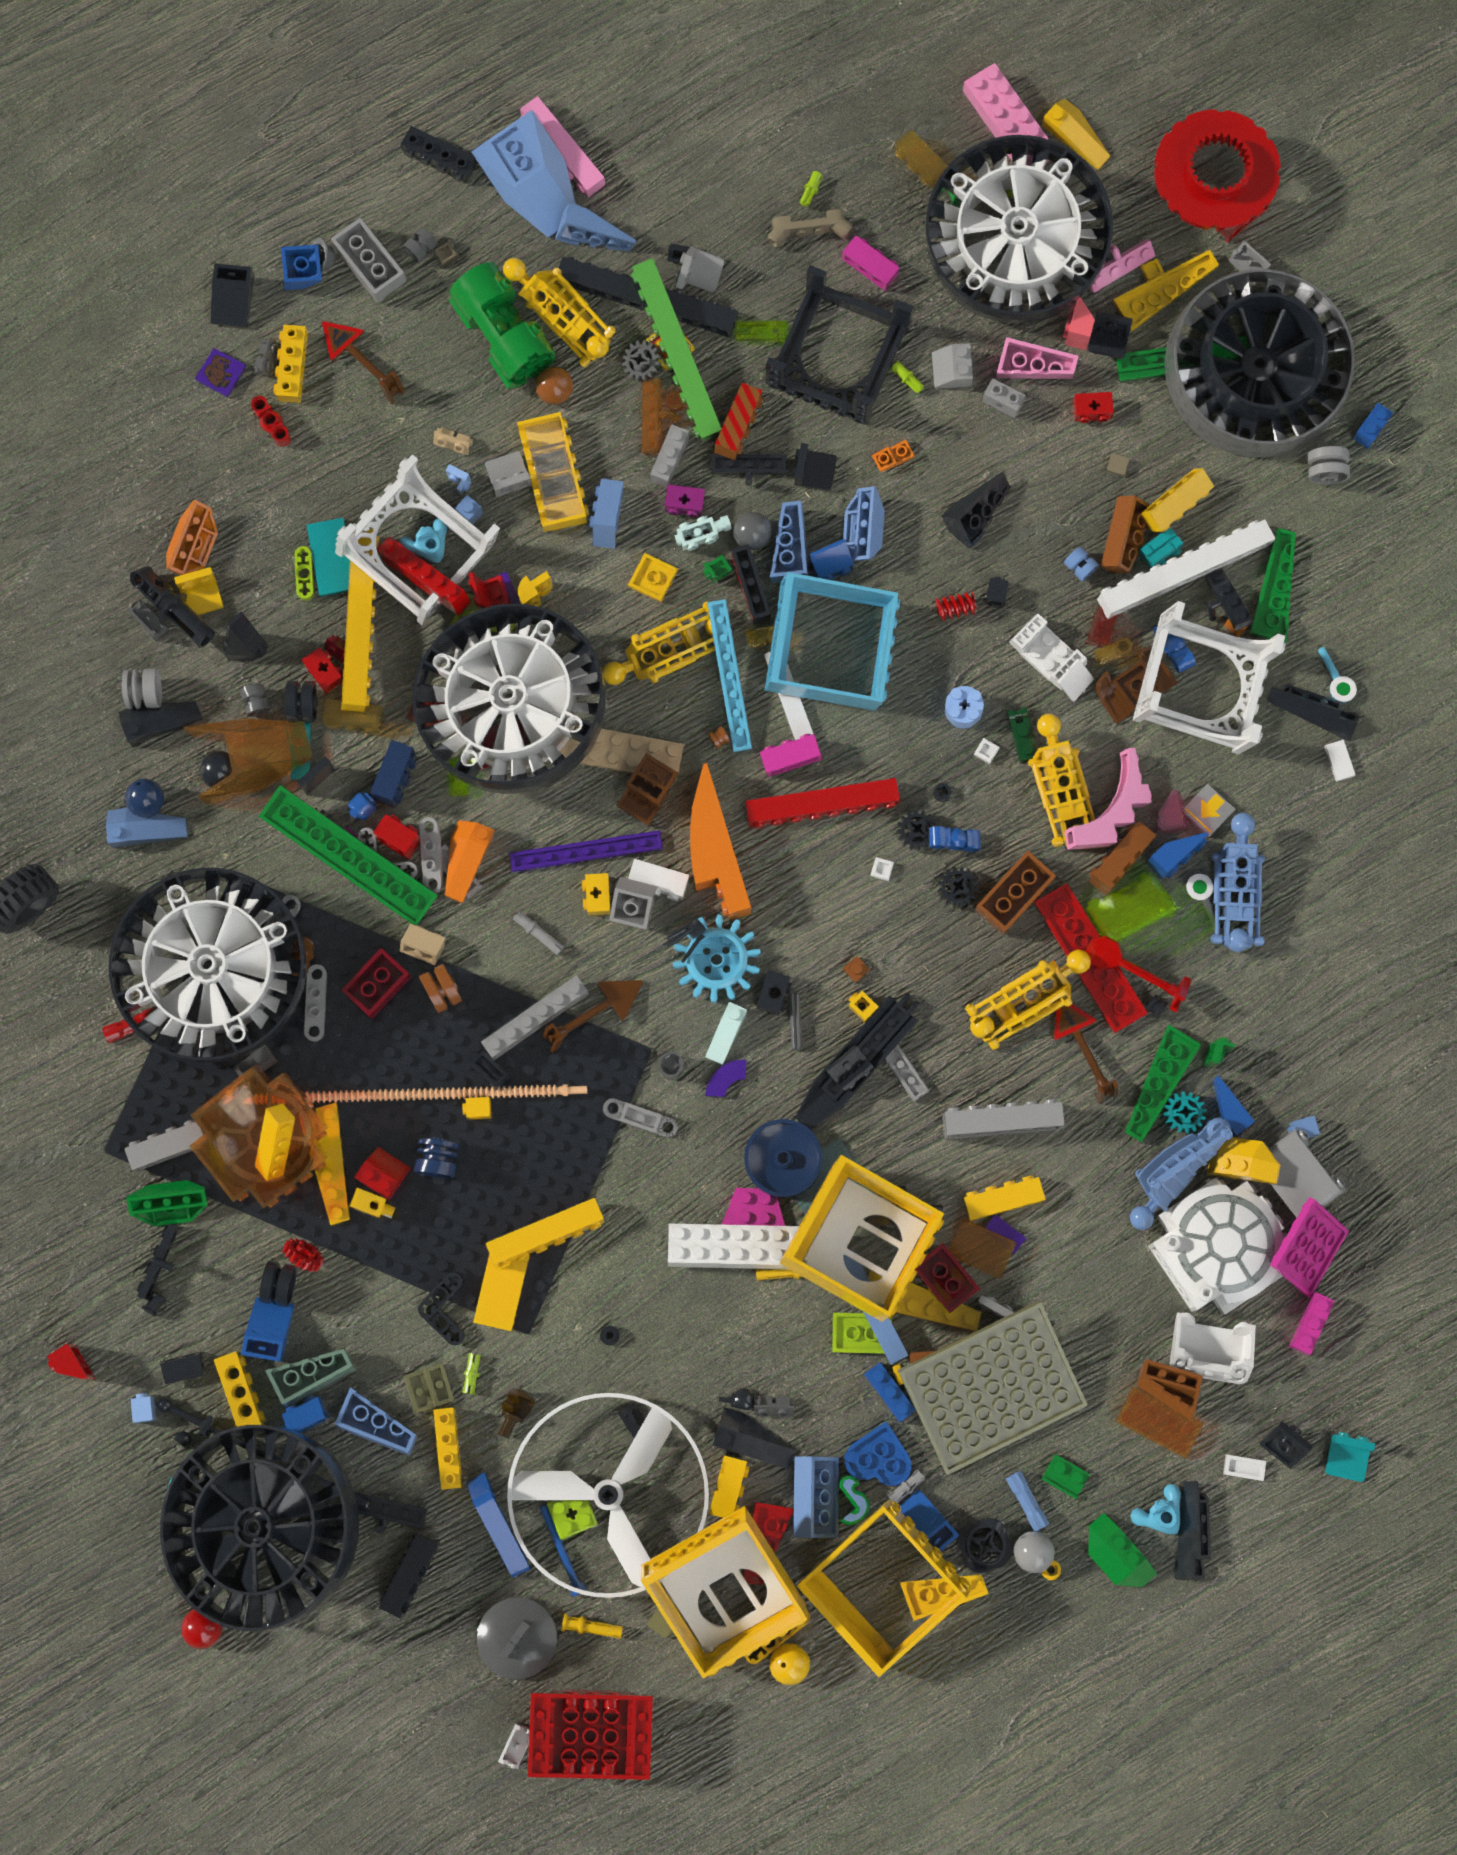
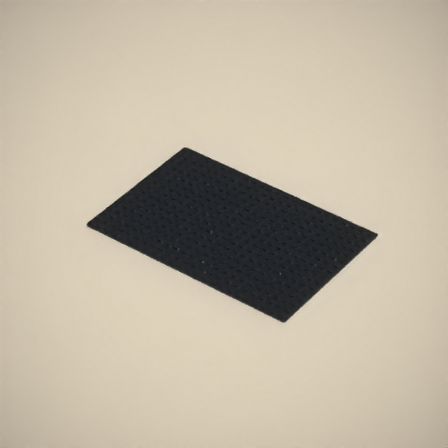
M228 883L219 901H225ZM242 885L234 906L241 908L250 887ZM268 887V888L271 889L281 900H282L285 896H288V895H286V894H284V893H281V892H279V891H277V890H274V889ZM263 894L249 915L254 919L270 899ZM294 900L287 901V908L289 910L294 909L296 902ZM300 901L301 908L294 918L302 936L310 938L314 943V957L309 961L310 967L321 965L327 971L325 1033L322 1039L313 1042L308 1040L304 1034L306 977L304 991L295 1013L283 1030L266 1044L278 1062L248 1084L242 1081L233 1067L251 1054L223 1062H192L172 1057L152 1046L104 1151L129 1163L124 1149L129 1147V1143L140 1140V1142L148 1140L147 1137L155 1133L159 1135L164 1134L168 1128L174 1126L180 1128L184 1126L185 1122L195 1119V1121L202 1123L209 1145L150 1166L144 1170L172 1182L188 1180L205 1187L206 1197L429 1293L449 1273L459 1272L463 1276V1284L448 1301L476 1313L489 1258L486 1243L588 1201L622 1123L607 1117L603 1112V1105L609 1099H617L630 1104L652 1050L604 1028L585 1022L567 1033L559 1049L552 1053L550 1049L553 1043L550 1042L549 1038L542 1039L546 1027L552 1023L556 1028L563 1027L577 1018L563 1012L494 1060L510 1075V1079L505 1080L504 1084L499 1087L503 1088L505 1086V1088L511 1086V1088H514L516 1086L519 1088L522 1086V1088H525L526 1085L528 1088L531 1085L533 1087L537 1085L539 1087H542V1085L548 1087V1085L550 1087H553V1085L560 1087L568 1084V1086H587V1094H568V1096L556 1094L555 1097L553 1094L550 1097L548 1095H545V1097L539 1095V1097L537 1095H534V1097L523 1095L522 1098L520 1095H517L516 1098L513 1095L511 1098L509 1096L505 1098L503 1096H500V1098L489 1096L491 1099V1119L468 1120L466 1115H463V1103H466L464 1097L460 1099L458 1097H455V1099L444 1097L443 1100L441 1097L438 1100L435 1098L432 1100L430 1098H427V1100H424V1098H421V1100L410 1098L409 1101L407 1098L404 1101L401 1098L398 1101L396 1099H393V1101L390 1099L387 1101L385 1099H382V1101L371 1099L370 1102L368 1099L365 1102L359 1100V1102L357 1100H354V1102H351V1100H348V1102L337 1100L348 1205L351 1203L356 1188L384 1198L354 1178L364 1162L378 1147L411 1169L390 1201L386 1199L385 1204L395 1207L392 1218L383 1215L376 1218L349 1207L350 1220L331 1226L310 1153L304 1164L293 1175L279 1182L268 1184L244 1180L225 1165L216 1145L217 1132L224 1127L246 1130L251 1119L239 1105H236L231 1113L228 1114L224 1110L227 1103L219 1104L218 1096L237 1095L247 1089L253 1095L255 1093H258V1095L264 1093L266 1095L273 1088L275 1090L279 1088L288 1093L292 1092V1094L295 1092L300 1094L301 1091L303 1094H306V1091L309 1093L312 1091L314 1093H317V1091H320V1093H323V1091L326 1093L337 1091L339 1093L340 1090L343 1093L346 1090L349 1093L351 1090L354 1092L357 1090L359 1092H362V1090L373 1092L374 1089L376 1092H379L380 1089L382 1092L385 1089L387 1091L391 1089L393 1091H396V1089L399 1091L402 1089L404 1091H407V1089L413 1091L414 1088L416 1091L419 1088L422 1091L424 1088L430 1090V1088L432 1090H435V1088H438V1090H441V1088L452 1090L453 1087L455 1090L458 1087L460 1089L464 1087L466 1089H469V1087L475 1089V1087L477 1089H480V1087L486 1089L487 1086L491 1089L492 1086L469 1066V1062L482 1051L489 1055L481 1041L539 1001L438 959L436 965L400 952V942ZM225 916L223 917V920H222V922H221V925H220L218 934H219V932H220V929H221V926H222V924H223V921H224ZM297 937L273 947L277 962L294 960L292 958V946ZM382 948L411 975V978L378 1014L371 1019L341 990ZM206 961L203 965L204 969H209L212 966V961ZM444 964L448 974H451L458 987L457 991L462 1002L452 1005L446 996L444 1000L447 1004V1010L438 1014L419 976L429 972L436 981L438 979L434 973V968ZM227 969L228 972L252 979L260 983L265 981V979L250 976L247 974ZM316 969L312 972L313 979L318 980L322 977L321 970ZM277 972V979L299 982L300 975L294 976L289 973ZM190 973L184 976L181 984L191 977ZM217 982V987L230 1015H238L239 1012L220 983ZM201 983L186 1019L196 1024L198 1022L204 985ZM275 990L272 995L291 1004L293 999L292 996ZM265 1007L263 1010L276 1023L280 1021L281 1017L269 1008ZM168 1016V1018L162 1023V1026H161V1028H160V1030H159L157 1036H158L159 1033L162 1031V1029L165 1027V1025L168 1023V1021L171 1019L169 1016ZM253 1020L246 1025L253 1043L265 1036ZM184 1026L181 1027L170 1050L176 1051L185 1028ZM316 1026L311 1027L309 1034L312 1037H316L319 1035L320 1030ZM236 1031L234 1039H240L243 1036V1031ZM201 1032L197 1034L193 1057H198ZM215 1033L216 1056L233 1053L234 1049L227 1033ZM483 1057L481 1058V1060L490 1069H492L500 1078L502 1077V1075L497 1070H495ZM475 1063V1064H477L490 1078H492L495 1082H497V1081H496L486 1070H484L478 1063ZM328 1100L325 1103L323 1101H320V1103L317 1101L314 1103L312 1101H309V1103L303 1101L302 1105L309 1111L335 1102L334 1100L331 1103ZM288 1101L284 1104L290 1112L295 1108ZM255 1102L252 1105L244 1103L255 1117L265 1115L266 1102L263 1105L261 1102H258V1105ZM278 1102L272 1104L271 1107L279 1105ZM610 1103L607 1108L608 1112L616 1114L618 1112V1105ZM299 1112L294 1115L295 1122L292 1135L305 1137ZM264 1120L256 1122L250 1132L253 1143L258 1147ZM224 1132L225 1146L231 1158L248 1146L246 1134ZM434 1137L447 1139L459 1144V1150H450V1152L457 1153L458 1157L448 1159V1162L456 1164L455 1178L427 1176L414 1172L416 1159L425 1158V1155L417 1152L418 1148H426V1146L418 1144L419 1139ZM291 1140L287 1156L291 1165L301 1155L305 1142ZM250 1149L237 1159L235 1163L243 1170L258 1175V1170L255 1167L257 1152ZM371 1202L370 1208L376 1210L378 1203ZM572 1236L566 1238L565 1242L555 1246L552 1244L547 1246V1250L541 1253H536V1251L530 1253L513 1329L524 1334H530ZM450 1276L451 1282L447 1286L443 1283V1286L449 1289L454 1284L458 1285L457 1276L454 1278ZM440 1289L436 1291V1296L445 1299L446 1293Z

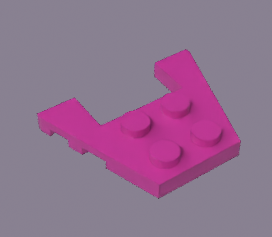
M755 1188L735 1189L722 1225L785 1226L777 1197L768 1195Z

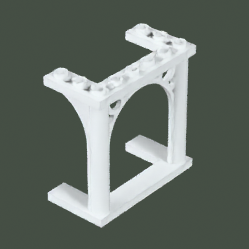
M411 455L409 459L405 457L399 464L400 468L397 471V480L394 484L390 482L384 489L385 494L382 497L378 496L372 503L373 507L369 511L366 509L362 513L358 524L350 523L347 527L343 526L337 533L339 536L335 544V553L340 557L345 555L417 616V622L423 625L441 605L438 601L439 597L433 592L425 601L390 572L381 562L376 549V536L383 521L391 514L402 509H422L435 515L470 544L476 551L450 579L457 585L460 584L494 545L500 528L493 524L485 535L427 485L416 468L418 459ZM403 491L409 495V502L403 504L399 498L400 493ZM414 495L417 497L416 500L420 501L417 504L413 502ZM395 498L397 505L395 507H391L390 503L393 504ZM381 514L384 518L380 519L378 516ZM369 527L373 528L374 530L371 534L366 533L367 531H369ZM366 537L372 543L368 546H361L358 544V540ZM371 550L373 551V555L370 556L368 552L367 554H365L364 552Z
M1177 601L1160 615L1133 721L1140 723L1143 720H1147L1233 748L1232 753L1240 754L1260 743L1262 739V726L1254 724L1253 718L1259 709L1257 702L1263 693V679L1268 674L1267 663L1284 652L1286 643H1284L1285 636L1277 634L1269 640H1251L1231 636L1182 620L1185 603ZM1168 633L1215 648L1226 654L1233 661L1240 675L1241 692L1237 704L1227 715L1214 720H1201L1158 706L1162 693L1153 692ZM1236 655H1238V656H1240V657H1242V655H1243V656H1245V657H1243V658L1239 661V660H1237ZM1245 661H1252L1254 667L1250 671H1245L1242 668ZM1246 675H1251L1249 678L1250 682L1246 681ZM1237 710L1242 711L1240 717L1237 715ZM1230 717L1237 721V730L1229 726L1228 719ZM1220 722L1223 723L1225 730L1223 729V727H1218V724Z

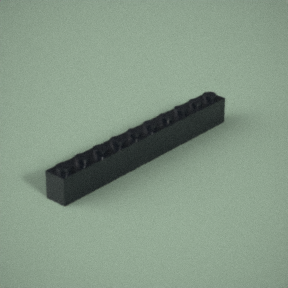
M562 257L559 265L562 272L561 275L574 289L646 311L645 307H648L646 300L642 301L638 290L641 289L639 283L635 284L633 278L629 275L614 273L609 268H598L590 262L582 263L574 257ZM665 288L678 322L728 338L732 337L738 320V311L729 306L722 307L714 301L706 302L695 295L687 296L679 290L671 291Z

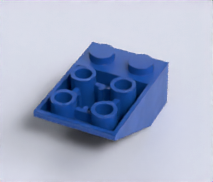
M1206 832L1165 843L1150 857L1146 864L1162 880L1166 876L1170 878L1180 868L1179 864L1183 866L1194 855L1193 851L1197 853L1208 842L1206 838L1209 834Z
M256 1297L245 1332L241 1355L283 1362L295 1304L290 1303L288 1308L277 1306L275 1300L271 1304L260 1303L259 1297Z
M919 1489L899 1505L905 1517L909 1516L914 1521L915 1528L919 1532H924L929 1538L928 1542L933 1547L936 1546L940 1551L959 1536Z

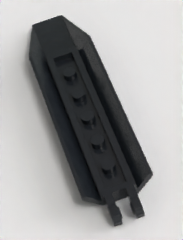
M906 993L898 1003L889 995L826 1066L828 1068L853 1046H857L868 1062L874 1066L870 1073L856 1081L854 1087L843 1091L824 1069L813 1081L795 1116L801 1124L811 1130L842 1108L919 1020L913 1017L911 1013L920 1003L918 1001L913 1002L908 1010L902 1007L911 996L909 993Z

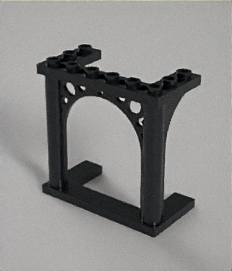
M809 265L806 276V294L778 357L776 359L769 357L767 360L766 384L772 389H781L790 396L794 397L796 395L801 397L807 403H816L824 410L831 409L836 411L842 417H851L857 423L869 424L872 408L904 334H908L910 330L914 306L896 299L893 313L827 287V272ZM821 300L890 326L870 372L862 381L854 386L843 389L824 387L812 380L803 368L800 355L801 346ZM793 361L797 362L798 365L793 366ZM792 372H801L802 376L799 379L792 380L789 378ZM802 381H807V382L809 383V385L807 386L806 384L801 383V382H802ZM858 388H863L861 393L857 391ZM849 392L854 394L853 404L849 403L846 399V394ZM835 395H842V399H840L839 397H835Z

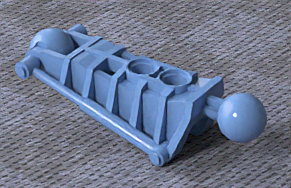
M1244 812L1235 815L1231 821V829L1237 835V842L1226 843L1218 853L1213 852L1211 859L1214 861L1215 934L1211 936L1212 944L1223 943L1224 947H1228L1234 952H1242L1246 948H1251L1252 944L1254 946H1263L1265 942L1263 936H1260L1262 864L1265 862V856L1258 855V844H1248V836L1255 829V820L1250 814ZM1239 858H1243L1246 861L1243 869L1237 866ZM1238 877H1242L1245 880V885L1242 888L1236 885ZM1231 892H1238V903L1231 902ZM1243 892H1246V903H1243ZM1220 906H1223V917H1220ZM1254 908H1256V918H1253ZM1220 920H1224L1223 936L1220 934ZM1230 920L1247 921V932L1241 928L1230 930ZM1253 922H1256L1255 936L1252 937V936H1253Z
M1218 1117L1207 1120L1203 1129L1176 1141L1157 1155L1146 1167L1136 1171L1137 1179L1150 1201L1145 1206H1137L1132 1210L1130 1222L1137 1230L1149 1229L1154 1223V1213L1156 1210L1161 1208L1167 1212L1170 1202L1176 1199L1196 1175L1195 1172L1202 1165L1205 1166L1206 1162L1217 1154L1216 1151L1226 1140L1232 1138L1231 1126L1226 1119Z

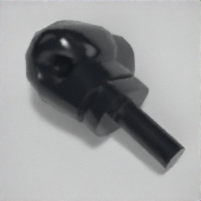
M741 1388L736 1393H732L731 1398L719 1397V1402H730L731 1407L750 1410L753 1407L754 1396L748 1389Z

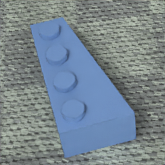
M801 501L782 503L772 571L770 573L772 583H780L787 572L809 576L804 508Z
M350 1387L335 1426L410 1456L417 1440L416 1434Z

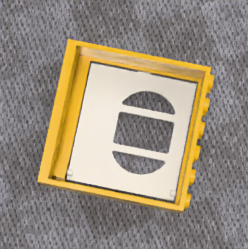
M840 1155L834 1162L779 1263L883 1322L887 1318L890 1319L896 1313L899 1307L896 1303L905 1296L908 1290L905 1286L913 1281L917 1273L915 1268L921 1265L925 1259L926 1254H924V1251L931 1247L935 1240L933 1234L942 1227L944 1213L845 1156ZM871 1215H881L889 1218L899 1228L902 1242L865 1222L863 1218ZM858 1226L899 1249L888 1271L847 1249ZM843 1255L881 1275L882 1279L874 1282H865L855 1278L847 1270Z
M745 1506L641 1564L642 1584L702 1678L715 1675L719 1669L733 1665L737 1659L749 1656L755 1649L760 1646H767L771 1640L776 1637H783L789 1630L794 1627H801L808 1620L804 1599ZM739 1569L752 1570L762 1577L767 1586V1597L763 1605L760 1604ZM729 1573H734L756 1610L735 1622L731 1621L709 1586ZM702 1590L706 1592L726 1626L713 1624L703 1617L698 1607V1598Z

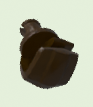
M511 1389L507 1400H503L501 1414L504 1415L505 1420L498 1435L509 1439L515 1424L518 1422L523 1423V1420L531 1412L535 1399L526 1390Z

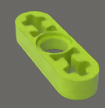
M301 546L296 549L294 554L296 592L301 600L309 601L315 594L313 558L310 549ZM302 552H305L306 555H308L305 556L306 564H303L302 558L300 557L302 555ZM301 570H309V576L301 578L299 576ZM303 583H306V587L308 591H310L307 592L306 596H304L303 593H301L302 591H304Z

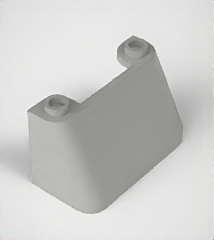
M1299 1127L1269 1148L1281 1165L1277 1184L1271 1185L1296 1218L1309 1197L1325 1207L1347 1190L1344 1181L1339 1176H1330L1308 1148L1309 1137Z

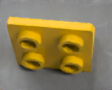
M211 567L174 577L180 593L187 595L185 603L197 615L223 609L221 595Z

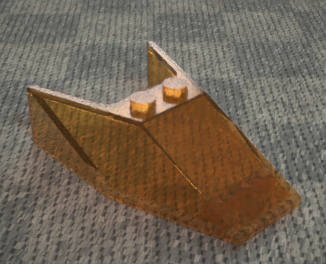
M244 718L184 727V730L192 737L206 733H219L225 736L232 773L199 795V799L206 805L263 791L313 759L304 722Z

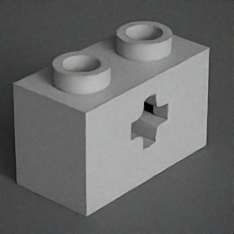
M992 378L983 395L982 402L1015 418L1024 403L1026 395Z

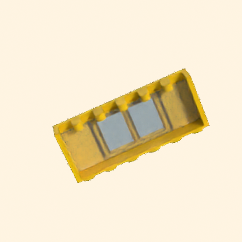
M561 412L517 422L543 532L587 523L586 516L589 515L587 504L583 505L582 498H585L583 487L578 485V481L581 480L579 470H575L573 465L577 462L575 453H571L569 446H572L571 437L566 435L565 429H568L566 417L562 418Z

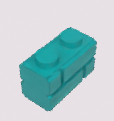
M1169 527V529L1143 546L1138 554L1150 569L1158 564L1163 566L1167 564L1166 560L1171 556L1172 558L1177 557L1182 552L1183 542L1172 528Z

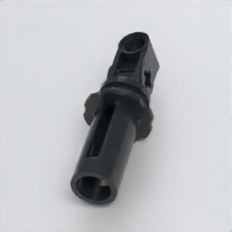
M148 566L133 571L130 574L132 585L146 599L153 603L157 610L161 611L159 619L162 621L170 619L199 648H203L213 639L215 631L185 603L187 601L185 593L177 595L176 591L169 587Z

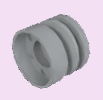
M145 668L142 677L138 669H134L133 672L130 669L123 671L121 690L127 710L133 709L134 704L137 709H140L143 700L147 708L161 707L162 684L158 668Z

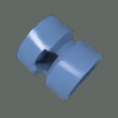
M1082 546L1075 549L1064 561V564L1071 571L1075 570V576L1081 582L1090 577L1099 567V564L1092 557L1088 558V552ZM1083 562L1086 563L1082 568L1079 567Z

